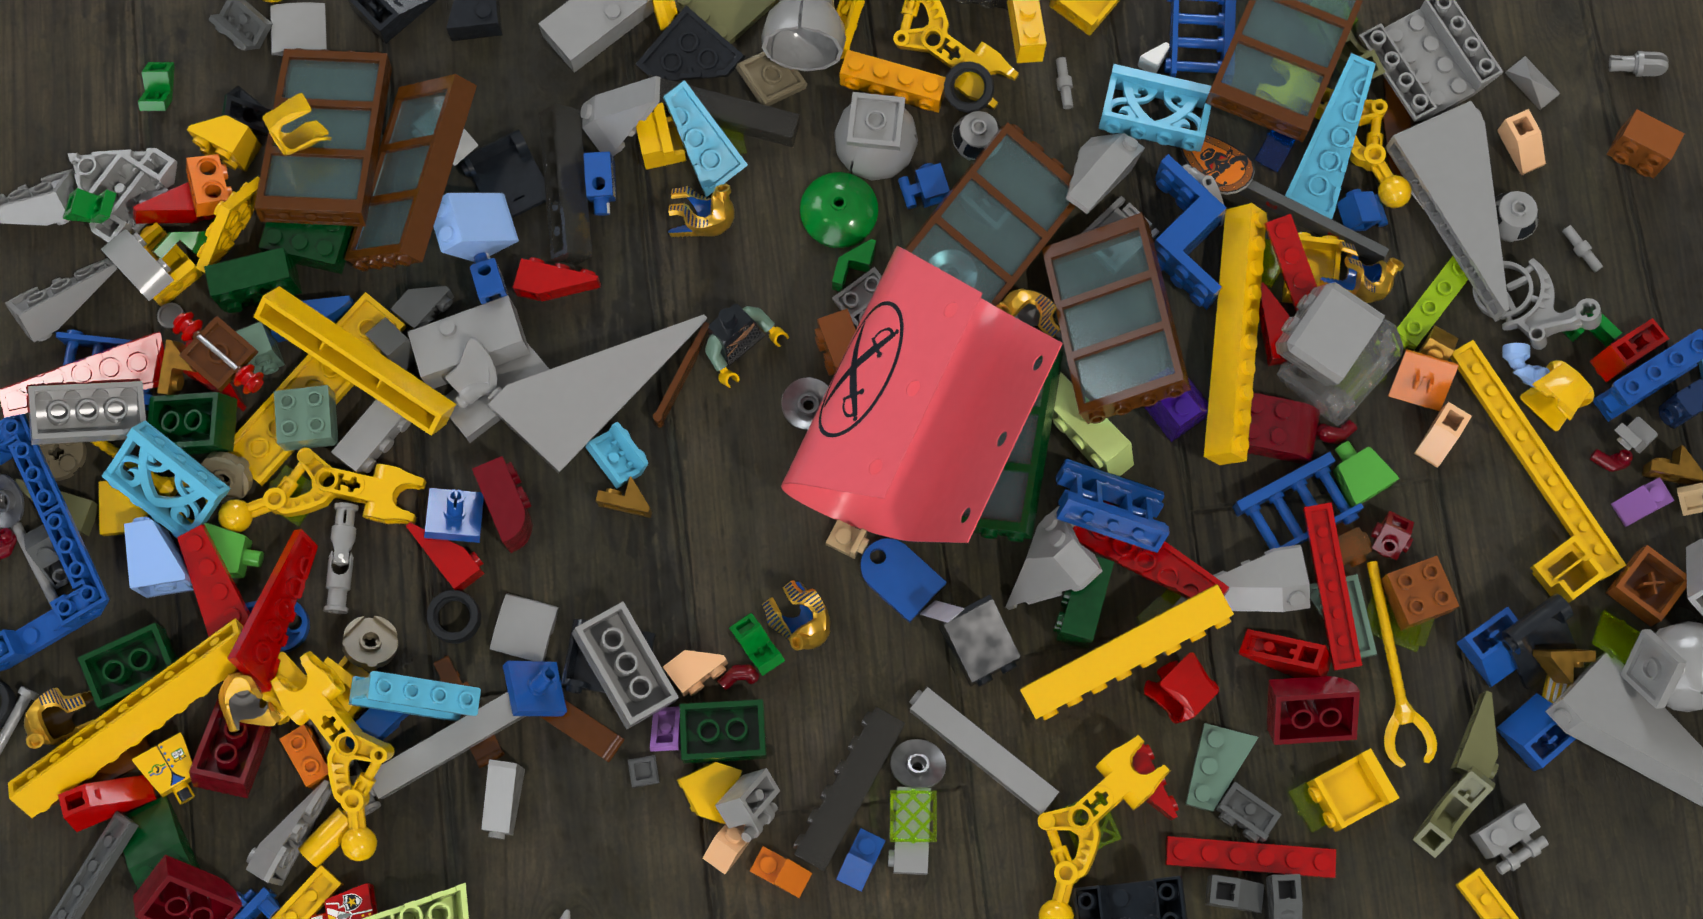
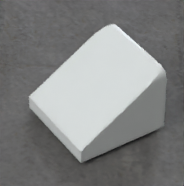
M1165 42L1141 55L1138 67L1148 72L1157 73L1167 56L1170 47L1169 43Z

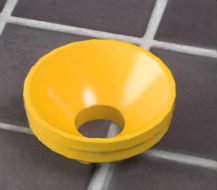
M652 0L660 31L665 30L673 21L675 15L678 14L674 0Z

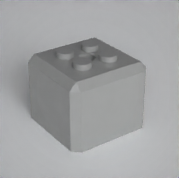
M1336 282L1315 287L1309 295L1305 294L1296 306L1299 310L1293 318L1289 317L1282 326L1281 331L1283 333L1275 344L1277 354L1324 386L1338 385L1383 322L1385 315Z

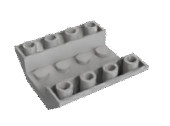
M1425 0L1420 9L1385 28L1380 23L1358 36L1366 50H1375L1385 70V73H1383L1384 77L1414 122L1429 120L1469 99L1503 73V70L1455 0Z

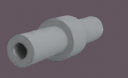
M1060 57L1056 59L1058 78L1056 79L1057 89L1061 91L1063 109L1073 108L1071 89L1073 88L1072 77L1068 75L1066 58Z
M1571 225L1562 231L1575 247L1573 250L1579 258L1582 257L1594 273L1603 267L1591 251L1593 249L1587 240L1583 241Z

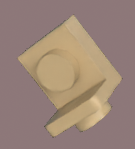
M1703 483L1677 488L1683 516L1703 512Z
M838 519L826 541V545L855 559L858 553H864L869 543V539L866 538L867 530L863 528L859 530Z

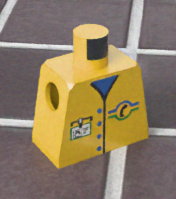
M181 732L132 759L136 767L162 797L173 792L180 805L195 797L188 784L191 782L189 770L192 765V759Z

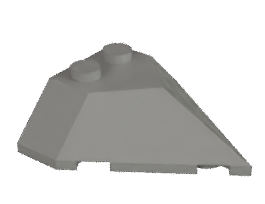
M147 148L146 151L133 152L131 149L92 152L89 155L68 153L69 160L73 164L76 173L74 176L79 189L95 195H100L106 189L117 193L110 218L102 224L89 223L91 232L108 243L125 228L131 235L135 232L140 235L141 231L149 226V224H136L134 222L133 206L174 189L177 161L157 148Z
M1057 506L1038 524L1026 560L1005 607L1008 610L1017 608V604L1023 602L1032 604L1061 596L1062 591L1069 589L1073 591L1082 590L1103 571L1095 554L1080 544L1073 530L1075 525L1057 519L1056 512L1060 506Z

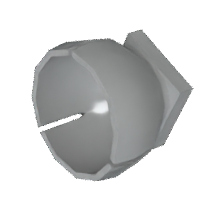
M780 0L769 11L761 35L762 49L767 58H770L771 61L784 68L800 71L823 70L838 63L846 41L845 26L835 10L834 0Z
M853 92L852 102L843 110L834 132L836 151L841 162L850 173L851 171L853 172V175L871 181L892 178L906 168L918 145L914 119L905 109V97Z
M1687 621L1660 628L1656 633L1651 629L1642 630L1620 675L1656 709L1667 706L1673 710L1683 712L1702 710L1703 624Z

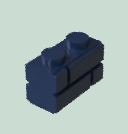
M1697 380L1677 392L1658 407L1660 418L1666 425L1675 429L1703 411V380Z

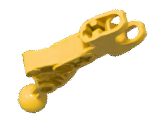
M904 0L901 11L904 14L900 30L893 36L898 49L930 53L951 69L962 62L971 61L979 63L989 71L990 75L1001 74L1009 79L1016 80L1019 73L1008 64L999 52L986 43L981 42L976 50L972 52L948 35L949 23L940 0ZM920 3H922L927 10L929 23L923 28L910 29L913 17H917ZM932 34L939 35L941 38L936 46H930L926 43L927 38ZM945 44L947 45V49H949L952 52H956V50H959L960 58L957 59L954 57L952 60H950L949 52H947L944 49ZM964 72L958 76L954 84L956 90L973 101L980 99L985 89L983 79L974 72ZM992 97L987 107L994 110L998 102Z
M1274 57L1270 67L1285 79L1286 85L1272 87L1266 84H1259L1255 96L1301 114L1303 111L1308 114L1321 85L1317 83L1320 75ZM1326 88L1321 100L1325 104L1319 105L1315 118L1321 119L1334 91L1333 89ZM1382 99L1365 100L1358 126L1371 124V132L1367 133L1366 147L1359 142L1355 135L1349 159L1356 166L1363 167L1365 170L1374 173L1380 183L1378 187L1379 199L1386 207L1399 208L1410 200L1411 186L1404 177L1393 175L1384 161L1386 151L1382 147L1383 134L1380 131L1381 120L1387 111L1388 105Z
M304 447L298 451L297 459L299 463L288 477L284 476L276 488L268 489L263 498L249 503L239 499L228 500L222 504L218 512V520L222 528L238 533L249 528L253 518L272 512L285 517L300 516L327 507L334 498L365 504L362 517L385 524H415L417 518L415 514L397 507V498L406 489H425L426 481L399 467L385 464L376 465L373 477L332 468L310 448ZM306 470L312 479V489L301 496L290 498L299 486L297 481ZM335 477V481L331 486L323 487V482L326 478ZM358 483L360 488H355L352 492L348 486L355 487Z
M309 651L300 657L301 664L308 676L307 684L304 688H297L282 675L276 676L270 682L282 708L288 716L300 726L311 719L330 744L331 749L327 755L330 785L334 798L348 812L349 830L345 832L342 838L341 848L344 855L350 860H368L376 850L377 838L375 833L366 827L365 807L370 800L369 792L376 782L374 777L382 763L393 757L394 748L391 744L381 741L361 730L337 700V697L346 690L343 682L332 668ZM332 716L336 719V721L333 723L334 725L330 723ZM343 728L345 729V732L341 734L337 733L341 731ZM347 736L354 740V749H350L346 745L345 740ZM354 759L371 762L367 770L361 772L354 785H352L350 781V762Z
M1139 735L1112 750L1096 765L1097 770L1105 778L1074 806L1042 813L1038 817V825L1041 829L1046 830L1053 848L1050 853L1056 866L1054 875L1057 880L1052 900L1045 902L1041 906L1038 919H1074L1072 908L1068 904L1073 884L1088 874L1094 862L1101 837L1099 821L1123 799L1135 810L1154 794L1159 784L1171 771L1166 765H1162L1147 775L1136 772L1133 766V756L1145 742ZM1098 793H1108L1109 796L1106 798L1108 804L1096 806L1094 809L1099 812L1096 815L1094 810L1087 806L1086 803L1089 802L1090 805H1094L1099 801ZM1079 810H1085L1089 816L1088 822L1083 826L1078 825L1075 821V815ZM1057 830L1072 831L1078 835L1079 845L1076 857L1073 860L1067 846L1062 845Z

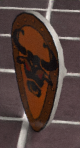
M1206 134L1200 152L1187 151L1180 148L1187 164L1192 168L1195 167L1204 175L1212 176L1221 194L1238 193L1247 188L1253 180L1255 173L1253 161L1247 154L1221 139Z

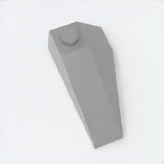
M70 169L41 178L42 183L29 189L26 184L22 185L7 197L4 194H0V223L44 226L54 223L58 225L68 223L70 220L63 219L69 194L77 189L74 170Z

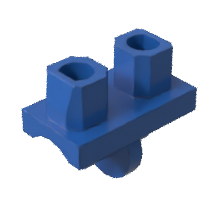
M265 887L258 894L252 888L245 895L237 891L242 907L236 913L237 916L234 919H255L261 912L268 919H271L281 908L275 899L277 894L272 889L268 890Z

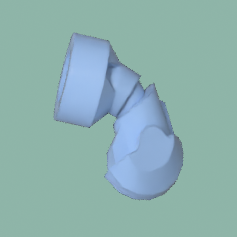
M1525 343L1503 345L1502 357L1515 370L1512 373L1517 375L1523 381L1522 383L1534 387L1532 385L1534 382L1550 372L1548 368L1539 365H1527L1525 363L1530 358V345Z

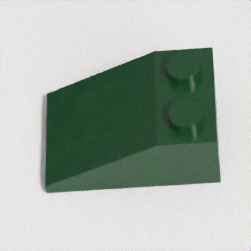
M167 795L126 815L139 825L123 850L128 869L137 889L140 888L165 854L201 869Z

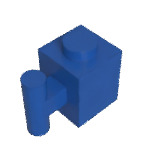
M927 163L920 166L915 171V184L910 185L907 176L898 179L907 209L917 207L915 197L921 196L925 208L941 203L950 192L941 163L935 165Z
M1355 189L1347 192L1346 197L1337 202L1343 225L1353 231H1366L1375 224H1378V227L1388 225L1382 202L1378 194L1374 195L1373 191L1362 192L1361 189Z

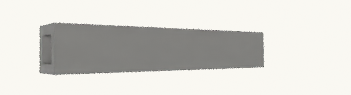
M927 687L924 692L918 690L909 703L913 705L910 708V713L1039 816L1059 793L1058 790L930 688Z
M508 692L479 708L476 716L467 715L382 764L374 777L376 782L370 790L373 797L377 795L378 799H385L526 716H513Z

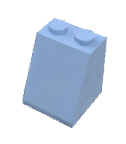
M446 193L443 195L433 226L442 253L475 262L474 257L479 253L486 252L491 256L519 241L503 193Z
M138 517L133 519L132 523L124 524L130 589L146 598L194 590L183 555L166 529L152 519L150 520L149 517Z

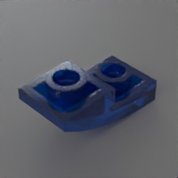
M1270 129L1254 160L1278 173L1296 139Z

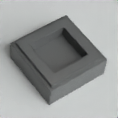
M656 755L628 760L632 788L660 783Z

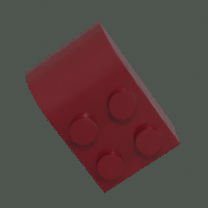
M1253 392L1248 439L1249 449L1247 453L1304 465L1312 462L1320 410L1307 403Z
M500 456L472 468L500 538L509 552L513 553L522 548L531 536L533 525L527 508L532 507L523 487H518L517 485L522 482L516 468H514L512 462L507 463L503 456Z
M1334 676L1269 680L1267 730L1273 744L1357 740L1360 698L1358 687L1349 680Z
M217 699L189 770L193 787L248 799L269 742L272 726L239 722L240 730L230 732L221 710L219 699Z
M166 854L133 896L135 917L138 919H232L242 907V902L237 892L226 881Z

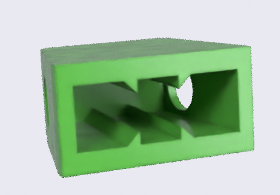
M1346 441L1335 449L1343 462L1336 466L1333 473L1350 508L1366 502L1399 480L1397 474L1371 447H1367L1357 453L1351 443Z
M204 523L232 578H244L247 566H262L264 553L263 551L251 550L252 540L247 536Z

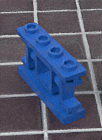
M1698 329L1618 379L1612 384L1610 389L1594 398L1593 402L1608 422L1695 368L1698 365L1697 363L1703 360V330Z
M1066 459L1056 475V482L1058 485L1070 488V491L1065 489L1058 501L1060 505L1056 512L1058 520L1158 553L1170 533L1169 526L1166 523L1153 519V517L1157 518L1164 506L1162 503L1164 498L1163 491ZM1103 500L1120 505V508L1104 503Z

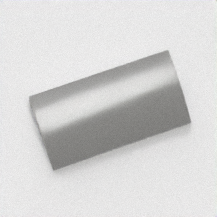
M528 344L530 354L495 366L497 387L503 389L508 384L550 369ZM454 389L445 397L456 403L455 398L460 394ZM488 395L480 397L466 408H461L456 403L450 419L469 443L501 420L488 408V404L491 402L488 399Z
M142 381L28 386L31 445L126 440L130 429L146 420Z

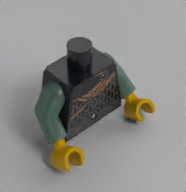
M734 304L730 308L722 309L719 312V317L708 326L709 338L705 348L706 355L715 370L720 371L719 382L731 388L728 384L729 377L739 382V376L728 370L726 366L729 367L765 337V332H769L770 340L778 347H781L777 342L779 335H784L789 339L788 334L782 328L774 327L775 323L758 307L746 306L742 309L738 304Z

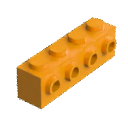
M847 49L840 70V85L870 94L905 97V104L939 113L945 94L944 82L946 77Z

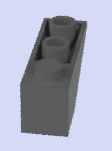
M1300 874L1271 875L1266 877L1269 919H1302L1303 902Z

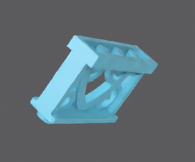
M1114 64L1099 129L1109 133H1125L1135 139H1145L1161 145L1176 146L1187 151L1200 152L1205 140L1211 105L1205 102L1212 86ZM1114 90H1122L1124 97L1112 99ZM1154 98L1162 99L1167 108L1174 112V114L1154 121L1142 110L1140 105L1149 103ZM1117 105H1127L1122 107L1119 113L1112 112V108ZM1195 107L1203 109L1201 119L1191 113ZM1185 118L1195 123L1197 131L1190 130V123Z
M146 420L130 429L125 442L107 470L102 474V477L108 481L111 487L127 496L134 505L147 512L155 522L166 527L175 538L201 524L207 523L221 500L231 489ZM136 444L140 446L139 457L130 455ZM156 460H158L162 465L157 466L152 463H156ZM125 462L138 464V467L128 470L133 472L134 477L123 469ZM169 469L175 474V486L181 496L169 497L158 495L152 480L151 471L164 472ZM182 481L187 483L190 487L186 486L184 488ZM204 497L208 502L201 511L196 500ZM187 504L194 512L195 520L193 523L186 519L190 515ZM180 512L184 513V514L186 515V518H184V517H183L181 514H179V513H180Z
M372 671L367 678L352 677L348 705L458 721L460 720V715L476 716L478 714L481 689Z

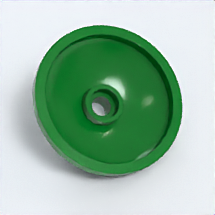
M833 172L817 178L807 187L800 203V217L805 230L814 240L825 246L845 248L861 242L871 233L878 217V202L874 191L863 179L850 173ZM840 200L844 204L841 207H837L834 203Z

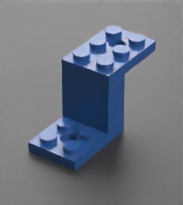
M1168 154L1160 162L1154 180L1158 188L1164 193H1169L1175 199L1176 204L1185 212L1155 240L1154 245L1161 271L1164 270L1170 276V280L1176 287L1187 291L1193 303L1199 307L1203 306L1207 310L1215 302L1222 286L1188 255L1219 225L1227 207Z

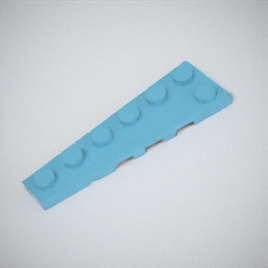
M1353 53L1350 54L1285 194L1286 197L1330 219L1333 218L1376 65V63Z

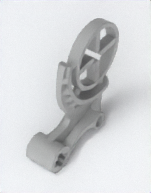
M1534 258L1529 261V265L1526 268L1514 262L1503 261L1504 268L1516 270L1523 275V277L1506 285L1508 291L1529 283L1527 298L1517 308L1507 292L1509 309L1511 311L1506 312L1501 318L1506 319V322L1502 324L1503 330L1520 329L1530 339L1531 346L1534 349L1541 350L1547 345V337L1553 334L1573 331L1578 328L1592 330L1600 325L1602 321L1600 304L1594 299H1583L1578 302L1576 307L1563 313H1557L1554 310L1555 292L1552 280L1545 268ZM1533 270L1538 275L1541 283L1539 297L1534 295L1533 281L1529 274ZM1473 288L1476 305L1484 314L1492 317ZM1531 302L1536 303L1534 307L1524 316L1515 320L1512 319L1513 317H1516L1523 313L1529 307ZM1590 311L1591 314L1593 313V316L1587 317L1584 313Z

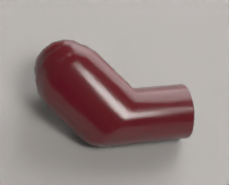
M1347 420L1339 428L1322 423L1318 425L1317 436L1323 442L1337 445L1357 430V426L1351 420Z
M1595 449L1589 460L1609 472H1614L1627 468L1633 460V454L1627 449H1622L1619 453L1609 456Z
M10 528L0 530V560L12 554L17 542L16 535Z
M750 664L734 665L717 682L727 691L737 680H746L749 684L756 683L759 679V673Z

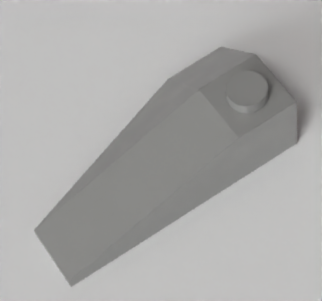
M654 76L595 95L583 103L580 113L581 118H583L582 128L600 152H610L613 157L622 151L625 147V142L623 141L627 136L633 137L639 120L645 121L660 101V77Z
M1125 133L1091 137L1078 151V159L1074 166V174L1070 181L1066 199L1088 214L1132 171L1145 147L1140 145L1135 138Z
M106 258L77 270L73 278L61 279L59 277L52 280L50 287L39 291L38 287L32 288L5 302V304L28 338L33 342L44 341L50 338L52 333L58 330L115 272L117 267Z
M1301 545L1273 548L1264 552L1265 555L1251 562L1248 559L1241 562L1242 566L1228 572L1221 571L1213 575L1229 586V591L1224 597L1232 611L1286 612L1310 608V584Z
M324 780L257 848L251 850L246 861L249 863L246 868L247 871L267 883L283 885L300 853L298 847L310 835L332 793L329 781Z

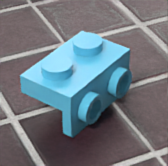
M619 422L612 424L609 431L592 439L585 446L616 489L628 483L630 476L633 480L641 476L648 465L644 452L638 449L632 441L629 432Z

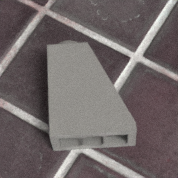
M489 759L481 829L489 832L488 837L505 839V835L513 836L525 773V769L517 763Z

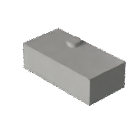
M569 0L538 24L544 39L575 73L654 12L652 0Z
M508 295L408 331L420 377L433 389L449 384L445 376L460 362L470 337H475L486 348L495 366L530 354L517 309Z
M624 601L575 627L572 635L626 730L673 704L679 698Z

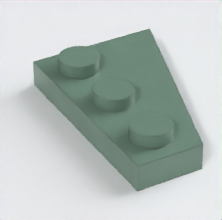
M1358 574L1346 576L1361 659L1376 656L1377 651ZM1317 583L1310 584V599L1323 618Z
M1204 723L1185 805L1213 812L1259 737Z

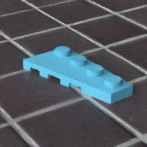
M685 80L663 96L705 197L715 191L716 186L727 182L748 164Z

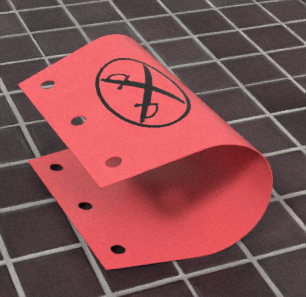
M896 246L781 485L782 490L796 501L835 520L839 519L853 527L863 528L867 532L912 542L968 543L1063 343L981 298L982 292L909 251ZM1040 356H1043L1041 366L1037 370H1034L1033 366L1035 361ZM1007 432L1006 440L1001 446H998L997 442L1000 435ZM970 508L971 511L968 519L962 523L961 518L964 511Z

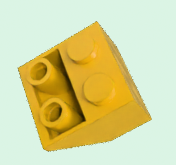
M227 115L190 125L187 129L193 137L192 142L200 147L199 151L205 156L219 154L222 163L232 170L239 168L246 172L262 147L249 126Z

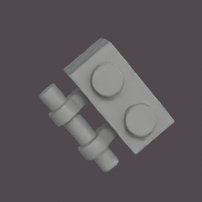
M764 768L742 775L715 806L729 829L745 824L741 837L745 842H750L762 833L765 824H769L774 819L778 807L771 801L780 792V789L768 769Z
M1525 803L1514 806L1470 835L1485 859L1493 858L1497 855L1501 856L1503 861L1496 865V869L1501 875L1509 870L1515 871L1521 867L1520 863L1529 857L1535 858L1541 854L1543 848L1549 845L1544 836H1540L1536 840L1530 837L1529 834L1541 826ZM1520 841L1523 848L1514 854L1511 853L1509 847Z

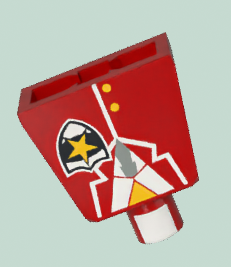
M369 883L363 884L326 899V913L312 915L311 919H363L377 914L374 885Z

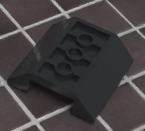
M1182 876L1115 885L1073 888L1076 919H1187Z

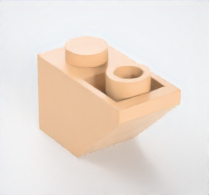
M1529 109L1505 119L1497 132L1520 174L1524 175L1544 166L1546 161L1541 131Z
M1448 402L1438 413L1414 454L1438 468L1472 416Z
M684 650L664 665L663 669L685 697L687 694L693 696L704 687L703 682L708 678L712 677L715 679L726 671L724 666L728 662L724 655Z
M725 824L712 840L702 859L726 874L749 844V842H745L741 837L745 824L730 829Z

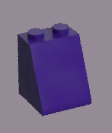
M1168 368L1152 380L1173 374L1175 370L1174 368ZM1190 379V391L1184 392L1176 398L1169 397L1157 401L1152 406H1144L1171 442L1207 418L1208 402Z

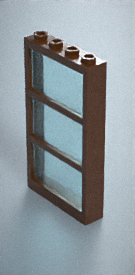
M1249 0L1205 103L1303 142L1363 0Z
M301 48L284 49L273 109L293 96L303 93L312 110L283 125L281 131L290 133L305 122L317 120L329 131V134L324 136L332 137V140L320 141L307 149L285 156L276 145L270 133H268L254 207L260 222L366 226L392 71L387 53L355 52L351 50L330 51L326 49L304 50Z
M457 74L398 88L378 151L366 226L354 227L344 258L353 263L355 269L367 272L369 269L382 270L383 267L396 268L398 265L410 266L413 263L423 262L477 85Z
M1008 122L998 130L904 248L982 292L981 298L994 306L1001 302L1076 207L1066 199L1073 175H1069L1063 170L1064 166L1060 161L1055 158H1049L1043 153L1044 149L1040 144L1035 141H1029L1023 136L1024 132L1020 127Z
M1142 212L1042 248L1054 304L1057 307L1056 313L1079 414L1087 424L1101 423L1108 417L1125 415L1131 412L1132 409L1152 406L1157 401L1169 397L1176 398L1184 392L1191 390L1150 226Z

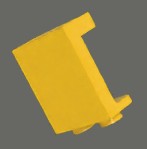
M1050 0L1049 7L1090 36L1120 0Z
M157 222L145 227L140 233V236L147 243L144 248L156 261L158 258L150 251L167 234ZM177 244L162 258L171 268L168 274L174 281L153 298L160 306L171 302L203 275Z
M1298 232L1317 287L1320 286L1319 281L1322 277L1339 280L1341 251L1338 245L1340 241L1344 242V240H1339L1336 236L1332 235L1314 237L1310 233ZM1284 280L1282 302L1293 303Z
M1371 748L1307 782L1310 787L1308 788L1310 797L1315 803H1319L1324 812L1322 817L1329 828H1333L1335 832L1399 799L1398 794Z

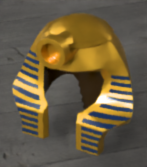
M52 688L40 695L25 713L24 727L27 733V746L37 749L43 744L61 745L94 721L93 719L77 727L72 721V716L75 712L94 700L91 691L78 693L73 696H63L59 688Z

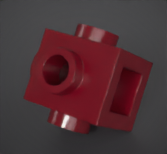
M1389 511L1382 523L1377 522L1371 533V537L1374 538L1372 549L1384 557H1391L1397 560L1401 552L1407 553L1412 544L1413 538H1411L1414 522Z

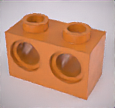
M219 154L186 158V173L196 217L214 215V210L220 201L225 202L232 193L231 186L226 187L225 180L228 179L226 164H221ZM209 172L212 173V175H205L203 173ZM209 195H216V196H218V197H217V198H210V197H208V196H209Z
M303 724L280 738L282 745L306 787L315 790L324 780L329 781L327 757L319 745L312 728Z

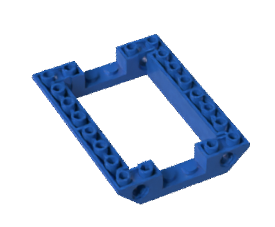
M25 414L6 417L0 421V465L14 458L73 589L77 590L68 595L63 594L51 601L52 610L18 630L3 629L0 631V671L12 668L99 617L110 600L40 446L31 445L30 424Z

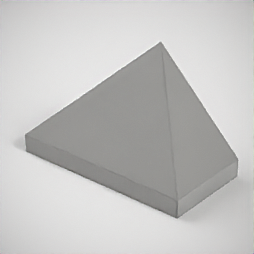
M1526 56L1505 72L1539 110L1560 94Z

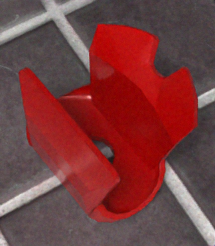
M1192 652L1188 653L1179 663L1176 660L1159 668L1157 674L1161 680L1157 683L1147 680L1144 686V694L1167 711L1169 718L1174 724L1194 718L1219 692L1217 683L1209 678L1196 655Z

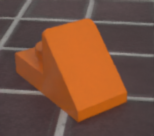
M764 846L750 869L751 873L797 898H800L812 875V872Z

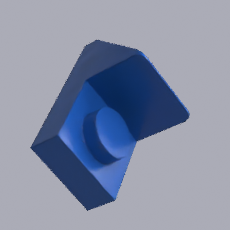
M860 828L836 880L862 892L886 840Z

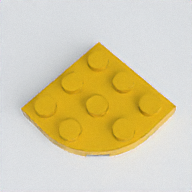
M258 176L249 183L245 182L238 192L233 191L225 202L220 201L214 210L216 218L209 225L205 236L208 237L206 243L200 247L197 253L199 261L196 268L205 273L204 266L217 264L233 247L234 241L247 226L255 211L254 207L260 180Z

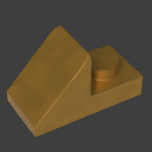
M166 339L157 393L179 395L184 385L183 370L197 372L179 356L186 348L182 342Z
M1680 445L1673 451L1672 461L1666 458H1654L1643 466L1642 476L1655 479L1660 477L1661 480L1684 485L1703 482V471L1683 445Z
M631 476L629 477L625 496H622V492L615 489L607 488L606 492L598 490L596 502L599 507L651 518L652 511Z
M1533 650L1535 659L1556 683L1573 684L1574 667H1584V662H1596V651Z

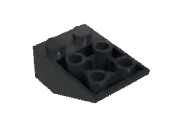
M348 0L352 10L386 44L437 1Z

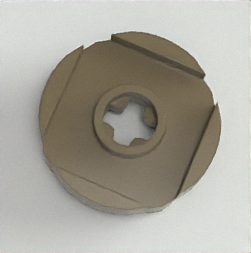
M84 442L39 445L55 481L75 475L73 473L85 463L87 449ZM59 447L61 450H64V454L59 455V459L55 460L52 452Z
M213 451L201 463L202 466L231 488L220 503L244 498L252 487L253 477L249 469L250 465L244 457H237L228 452ZM225 474L229 477V481H224V477L219 475Z
M362 616L351 621L345 628L342 651L352 664L372 672L379 667L387 665L395 657L398 647L397 631L392 623L380 616L364 618ZM364 639H376V646H366Z

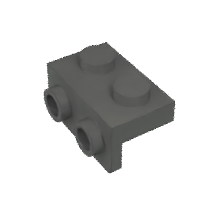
M226 0L220 14L210 15L208 19L215 25L217 31L228 36L237 48L244 51L260 49L273 25L246 0Z
M1233 782L1215 809L1220 813L1219 818L1230 826L1234 824L1244 830L1242 834L1254 843L1266 841L1269 837L1268 834L1282 815L1236 782Z

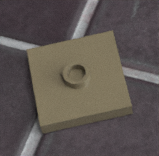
M764 51L737 63L736 70L763 109L807 87V82L798 70L784 68L771 61L770 58H767Z

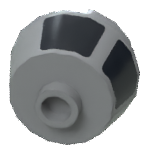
M971 112L960 118L954 126L952 133L953 144L962 157L969 161L975 160L1001 128V125L987 112ZM1003 139L986 160L997 154L1002 147Z
M1520 191L1501 193L1496 196L1495 203L1500 239L1513 242L1524 240L1532 235L1538 226L1539 220L1538 208L1534 199L1527 193Z

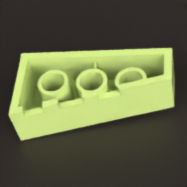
M1060 372L1053 413L1054 424L1062 433L1067 435L1094 468L1120 477L1134 465L1131 442L1107 418L1101 423L1087 424L1079 414L1073 384ZM1044 384L1037 397V407L1041 405Z
M466 883L363 919H469Z

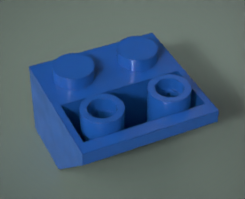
M1509 607L1498 612L1456 643L1490 688L1516 670L1509 651L1505 649L1501 642V639H1503L1502 632L1518 621Z
M1538 693L1533 695L1496 727L1497 732L1532 771L1545 767L1576 739L1565 733L1545 712L1553 703Z

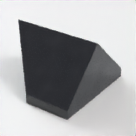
M240 86L227 93L224 98L222 116L227 115L249 126L254 135L268 136L269 130L262 117L271 110L265 108Z

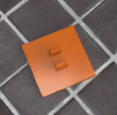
M1406 349L1388 396L1440 411L1459 364Z

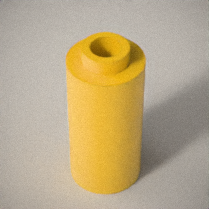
M338 807L298 847L299 852L315 867L318 868L341 845L345 832L349 830L348 812Z

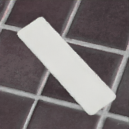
M934 601L920 615L948 623L963 611L964 608Z

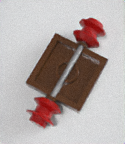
M192 312L181 313L173 321V333L179 334L182 332L181 339L184 342L193 340L179 356L220 392L233 379L235 386H244V394L255 393L262 387L264 374L262 372L255 374V366L253 364L247 365L258 354V351L222 319L216 316L202 330L203 322L201 320L193 321L194 314Z

